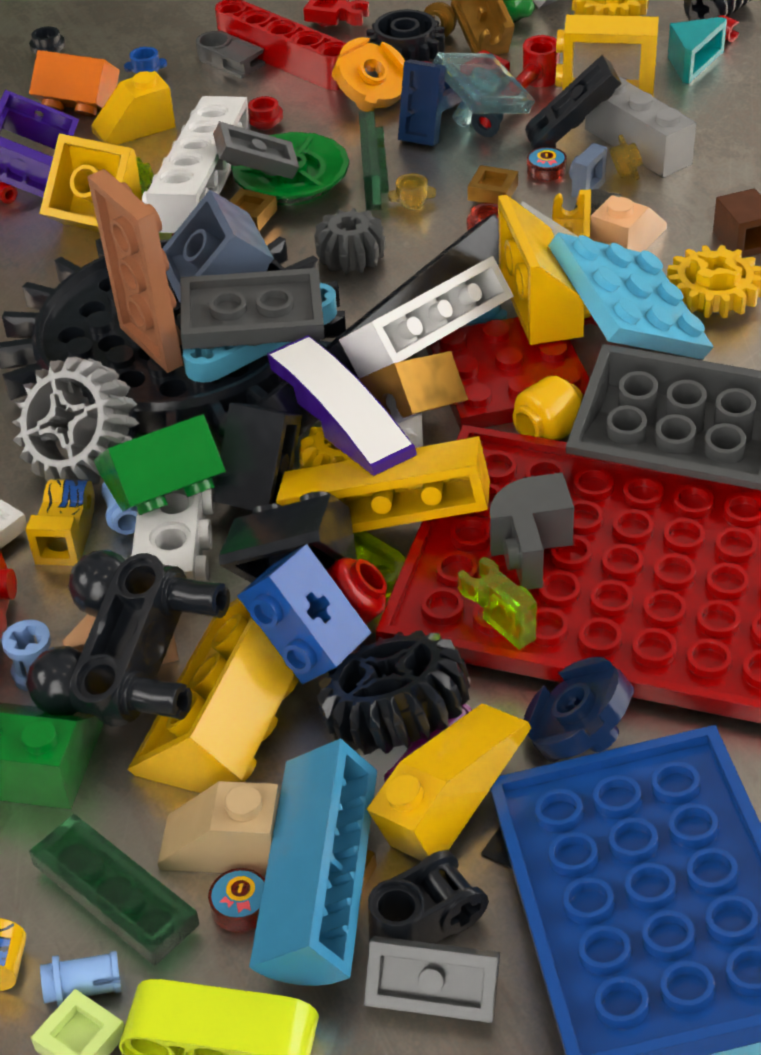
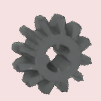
M355 208L349 212H343L338 209L336 215L323 216V222L316 225V232L314 234L316 254L319 257V263L328 265L329 271L341 269L345 275L354 270L363 273L364 267H376L378 260L384 257V250L386 249L384 228L381 224V219L372 217L371 211L359 213Z

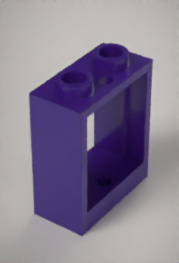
M5 89L0 100V134L2 129L52 149L56 148L59 133L74 136L79 122L78 118ZM35 111H41L43 116H38ZM0 136V181L43 198L53 157Z

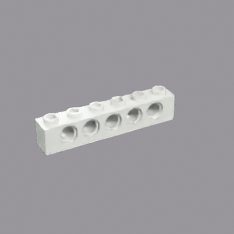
M202 96L196 108L191 110L189 120L186 125L182 126L181 134L177 140L173 141L170 153L167 157L163 158L159 172L154 174L151 186L148 191H144L142 196V202L151 204L161 219L162 231L159 233H175L209 190L220 195L231 173V164L219 159L213 133L219 121L250 130L247 97Z

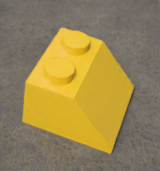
M59 133L39 214L65 225L99 232L87 176L105 169L120 183L125 182L131 188L133 194L142 201L135 150L129 147Z

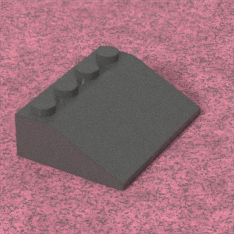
M602 344L566 444V453L761 490V371Z

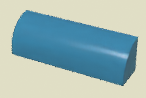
M341 738L290 759L285 764L249 968L255 972L283 983L320 986L337 983L349 979L351 976L371 816L366 809L374 799L377 770Z

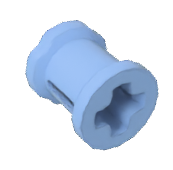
M23 620L14 623L6 629L1 639L4 653L13 661L10 670L12 679L15 681L16 686L24 691H28L26 672L28 675L30 665L42 652L48 650L52 640L49 628L43 622L37 620Z

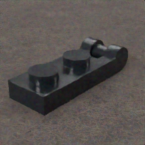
M603 55L594 61L528 122L525 132L528 140L531 142L533 151L541 148L556 149V143L571 129L578 127L601 102L608 100L616 88L622 84L612 63ZM543 152L540 156L545 159L551 157L553 154L550 152Z

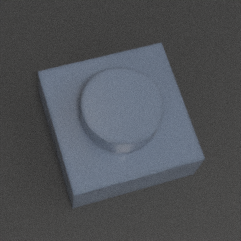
M592 143L584 152L573 159L569 170V177L572 179V197L577 198L579 190H591L592 195L605 183L606 146Z

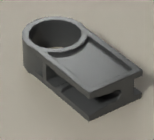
M210 31L201 34L196 39L197 54L202 63L211 65L241 79L265 65V61L257 58L264 52V48L226 32Z

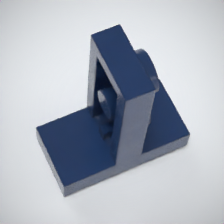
M411 59L405 61L398 140L430 146L438 144L442 112L454 108L456 104L468 98L469 83L445 79L446 65Z

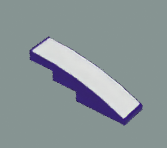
M309 335L267 353L271 370L293 386L297 404L321 421L324 438L370 474L375 476L417 455L413 443L364 384L332 353Z

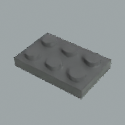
M318 268L180 277L181 340L183 349H211L223 346H257L266 343L294 342L307 335L314 340L325 339Z

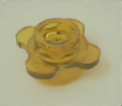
M619 135V145L609 149L612 161L620 178L632 174L635 181L640 179L637 167L643 165L641 155L634 142L627 145L623 135Z
M410 173L397 178L395 182L396 190H391L388 193L390 202H399L405 209L416 210L420 209L426 200L436 196V189L428 186V180L425 176Z

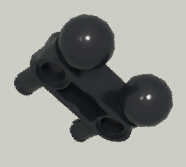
M99 550L84 555L71 569L68 589L74 604L79 610L96 619L82 652L71 646L52 647L42 652L29 667L26 681L32 701L38 709L49 714L74 715L80 712L94 715L101 722L111 727L131 723L142 712L179 720L184 719L192 704L190 688H186L187 685L182 683L156 680V677L182 612L222 618L228 611L230 604L229 589L225 588L224 583L187 579L181 568L164 565L155 555L149 553H140L126 558L111 550Z

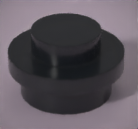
M40 27L31 33L32 39L29 45L31 51L37 54V50L59 53L65 47V39L60 34L59 29L55 27Z

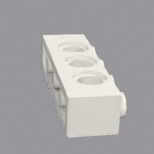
M491 256L339 339V342L360 379L393 363L405 360L514 297L494 257Z
M214 488L188 498L185 495L184 489L165 496L168 502L167 506L140 516L137 511L131 556L149 553L155 555L164 565L181 568L187 579L209 582V560L207 555H203V550L212 549L211 520L206 519V515L215 513V502L212 501Z

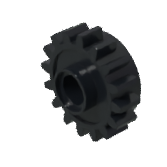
M404 9L388 12L380 16L375 23H372V29H367L366 38H370L368 43L380 46L381 42H385L394 47L405 61L409 59L428 62L429 59L438 60L440 59V53L445 52L444 27H439V21L423 11Z

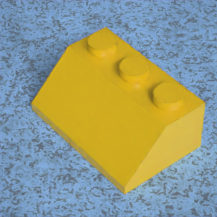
M508 195L498 196L499 268L514 295L510 299L529 344L535 345L584 337V318H589L590 312L548 247L555 237L551 228Z

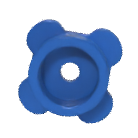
M139 47L130 52V62L124 64L126 72L137 74L144 71H156L158 73L157 70L167 67V60L159 58L158 50L153 47Z

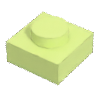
M74 989L30 1038L35 1051L41 1055H110L120 1043L125 1025L123 1020Z

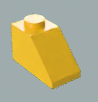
M156 71L139 72L132 78L120 81L92 123V132L100 142L120 145L175 128L170 87Z

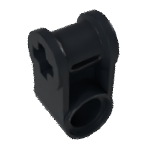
M448 850L435 852L423 859L418 865L389 880L380 882L372 889L368 897L369 943L373 936L436 944L446 937L465 931L475 924L487 909L489 903L488 896L481 888L472 887L458 870V859L453 853ZM397 919V920H403V921L397 922V921H390V920Z

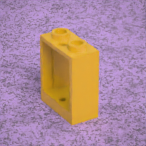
M566 14L565 29L557 30L556 53H563V64L556 65L555 86L562 87L563 91L576 79L573 78L574 42L641 44L639 80H625L653 96L659 17Z

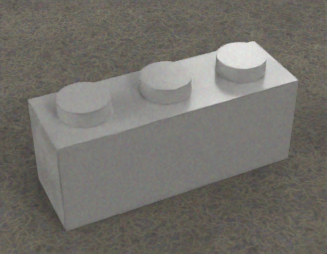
M619 77L622 84L616 88L613 95L608 100L601 102L585 118V129L662 178L693 164L696 122L680 113L677 109L671 108L654 98L650 93L644 92L627 82L622 77Z

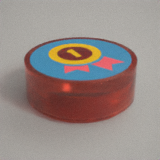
M540 147L532 150L527 155V173L534 179L553 181L566 173L567 156L560 149Z
M247 868L231 869L218 876L212 883L208 893L209 905L214 921L223 929L232 932H245L256 928L265 878L260 873Z

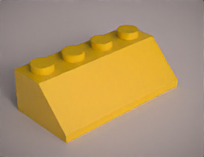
M239 598L230 602L225 616L222 618H212L176 682L186 684V688H190L192 692V704L187 716L179 720L158 715L127 770L136 777L197 793H202L218 781L245 782L254 771L257 761L253 757L261 742L276 727L278 718L275 714L282 700L296 687L298 678L286 665L282 656L259 625L252 619Z

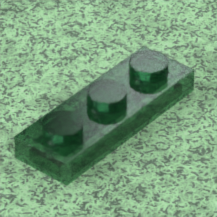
M374 111L359 112L366 211L382 210L381 194L389 193L383 126H375Z
M76 814L70 816L29 850L32 863L37 869L154 966L200 925L197 911Z

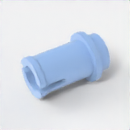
M104 482L101 487V493L108 508L105 515L108 526L123 535L134 533L137 508L134 507L122 512Z
M117 951L60 961L59 955L52 956V963L40 965L44 1004L57 1002L59 1007L74 989L85 996L111 992L121 993Z

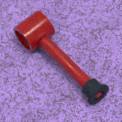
M536 35L524 41L523 71L493 103L476 109L471 115V124L478 134L484 137L494 136L499 131L500 123L504 117L503 114L529 85L543 88L555 84L556 65L560 64V53H556L557 39L555 37Z

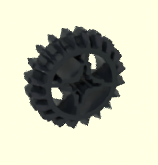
M422 630L415 631L408 636L398 632L392 638L383 639L379 637L377 642L368 646L361 644L360 650L354 654H349L341 664L328 671L329 676L324 677L319 682L321 691L317 695L320 704L319 711L329 734L333 735L334 740L341 738L353 750L360 749L364 755L371 754L377 749H381L385 754H388L394 747L404 745L409 749L412 742L419 739L430 740V733L435 730H445L448 728V719L460 716L462 714V706L470 700L468 693L470 684L467 678L469 673L464 659H461L459 651L455 649L450 639H442L439 633H430L425 636Z

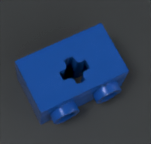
M307 544L274 563L237 595L252 619L259 625L302 685L336 668L372 633Z

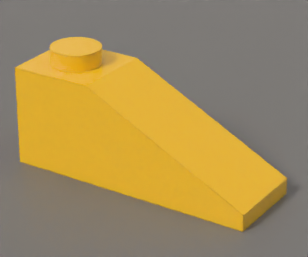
M481 703L401 760L366 809L388 844L420 861L435 852L449 851L531 730L529 722Z

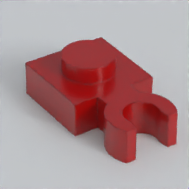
M309 0L303 8L304 21L315 22L324 27L338 25L340 21H346L353 26H362L363 17L370 16L369 2L364 0L351 2L349 0Z

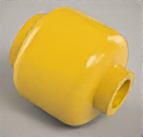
M547 376L517 395L512 414L514 426L518 433L522 435L560 441L571 433L583 400V395L577 386L569 383L567 380L559 376Z

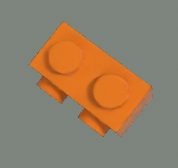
M37 50L29 95L41 101L43 105L63 112L64 107L75 108L74 112L78 114L96 117L97 112L102 110L117 87L120 70L105 59Z

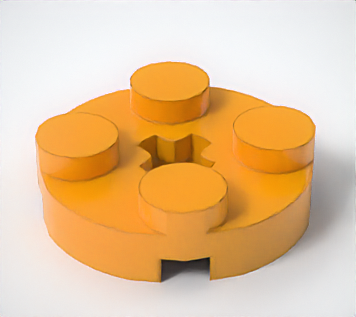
M361 37L353 39L343 46L332 70V77L343 93L353 100L360 110L372 112L375 108H387L400 100L405 60L391 45L381 42L379 46L374 43H368L370 38ZM365 69L369 72H377V78L368 75Z

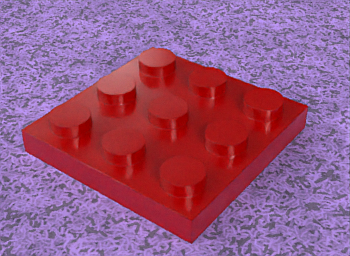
M518 317L491 320L482 324L461 327L426 347L428 355L451 351L468 398L467 401L450 405L460 430L462 425L487 428L512 423V414L517 395L547 376H559L579 388L583 397L590 380L569 339L530 345Z

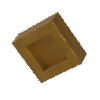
M480 165L467 186L468 200L481 202L488 206H498V196H513L518 186L519 171Z
M240 188L229 200L250 214L259 231L277 211L276 196Z

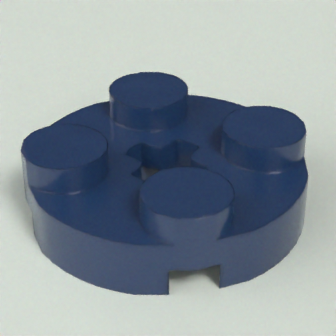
M591 657L575 662L560 671L558 674L564 681L551 692L543 686L535 694L525 712L523 720L528 721L531 726V730L527 735L532 740L535 748L549 762L576 756L589 748L593 752L604 751L619 736V729L616 725L620 722L629 706L634 693V687L625 675L615 668L609 660L603 657Z

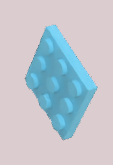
M560 232L556 234L548 245L608 342L701 360L714 348L704 333V324L689 311L683 302V293L669 281L662 271V262L651 252L646 250L638 252L626 249L617 243L609 245L593 241L584 235L576 237Z

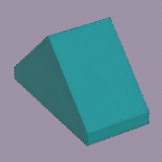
M716 17L670 23L668 59L683 83L690 84L724 53L726 18Z

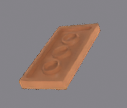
M102 169L87 177L119 325L135 343L169 373L183 366L180 350V345H182L181 332L175 323L173 309L176 308V299L168 286L166 271L169 270V261L164 250L161 248L159 232L162 231V222L151 204L142 202L133 194L131 188L125 182L120 183L109 172Z

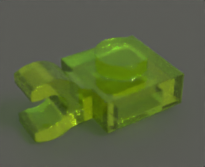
M487 557L479 560V575L482 578H473L464 570L458 572V589L460 593L483 607V618L488 624L519 650L536 640L537 602L526 588L517 586L499 572L498 565Z

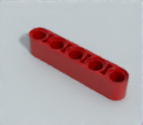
M223 0L215 5L217 30L264 48V52L257 57L258 59L324 89L341 90L332 77V70L341 49L346 44L345 42L243 0Z

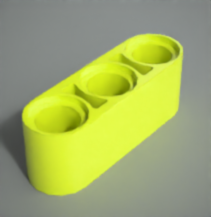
M148 979L142 981L137 986L119 1043V1049L123 1055H310L319 1014L309 1003L289 996L165 979Z

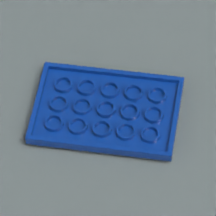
M716 725L499 776L490 789L491 797L565 1055H710L760 1043L761 823Z

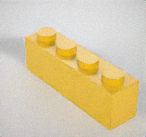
M477 436L417 447L416 456L375 476L352 459L285 471L276 503L285 506L300 502V497L307 493L328 492L350 507L353 533L488 510L490 478L480 437Z

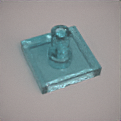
M438 52L433 61L435 64L446 65L445 81L462 99L457 110L452 115L454 121L462 127H473L471 124L473 112L474 114L529 113L536 101L492 53Z

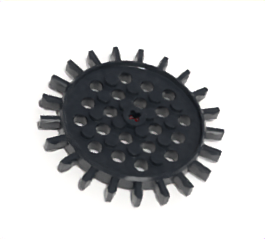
M279 236L267 245L274 258L269 264L267 271L318 268L319 271L318 259L314 255L286 268L281 266L288 261L286 239ZM101 238L95 240L99 258L83 267H79L63 257L54 260L58 279L61 282L55 289L31 282H26L22 286L27 307L39 310V313L4 311L2 320L7 338H27L0 342V368L23 367L2 374L10 400L28 395L23 384H36L35 370H49L50 361L61 360L65 362L67 357H79L85 360L90 358L101 362L103 366L114 369L119 374L118 380L124 381L131 387L126 397L133 399L138 405L129 412V417L135 418L140 423L129 428L128 436H131L132 439L135 438L137 432L151 433L204 414L208 426L213 427L216 437L223 443V440L220 438L219 429L222 417L229 409V403L254 405L284 381V379L271 370L267 355L218 380L204 383L193 381L185 374L182 345H180L183 366L167 373L120 328ZM160 240L161 248H163L169 240ZM167 277L168 286L176 299V308L173 309L175 323L181 332V303L178 301ZM336 281L324 283L332 286L336 291L337 307H340L338 283ZM337 311L335 319L324 325L325 338H337L346 330L345 311ZM315 340L323 347L330 343L329 341ZM86 386L81 387L82 394L88 398L89 404L96 403L90 390Z

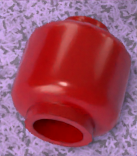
M345 557L335 561L326 569L366 626L384 611L387 584L381 572L372 563L364 559L357 560Z

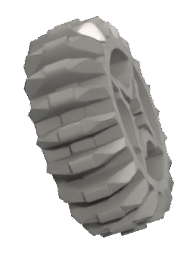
M67 357L65 362L61 360L50 361L49 370H35L36 384H23L28 394L26 399L15 402L22 409L21 417L11 421L16 427L21 428V432L13 439L18 446L24 447L19 458L31 464V472L37 476L45 477L47 481L50 479L90 480L93 485L99 484L101 475L93 460L107 448L132 440L131 436H128L129 428L140 423L135 418L129 417V412L138 404L133 399L126 397L131 387L124 381L118 380L119 374L114 369L103 366L99 361L90 358L85 360L79 357ZM86 386L90 390L96 403L89 404L88 398L82 394L81 387ZM60 440L62 448L67 449L69 459H66L60 453L55 441Z

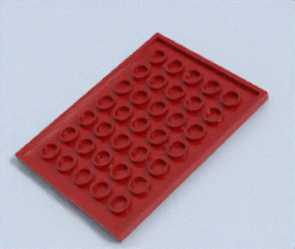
M462 425L456 440L480 437L490 478L488 510L421 522L376 628V642L379 637L383 639L392 638L398 632H402L405 636L420 630L423 631L425 636L430 633H439L442 639H450L455 649L459 651L461 659H464L467 664L560 683L564 680L558 673L567 666L586 658L603 657L609 660L615 668L619 669L633 685V698L761 723V490L566 453L567 442ZM563 472L574 505L573 545L544 549L543 588L522 590L516 569H507L504 555L491 556L490 554L491 503L495 495L503 487L516 480Z

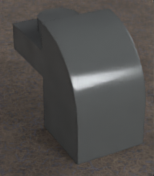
M563 472L516 480L503 487L495 495L491 503L490 554L491 556L504 555L507 569H516L522 590L543 588L544 549L573 545L574 505Z

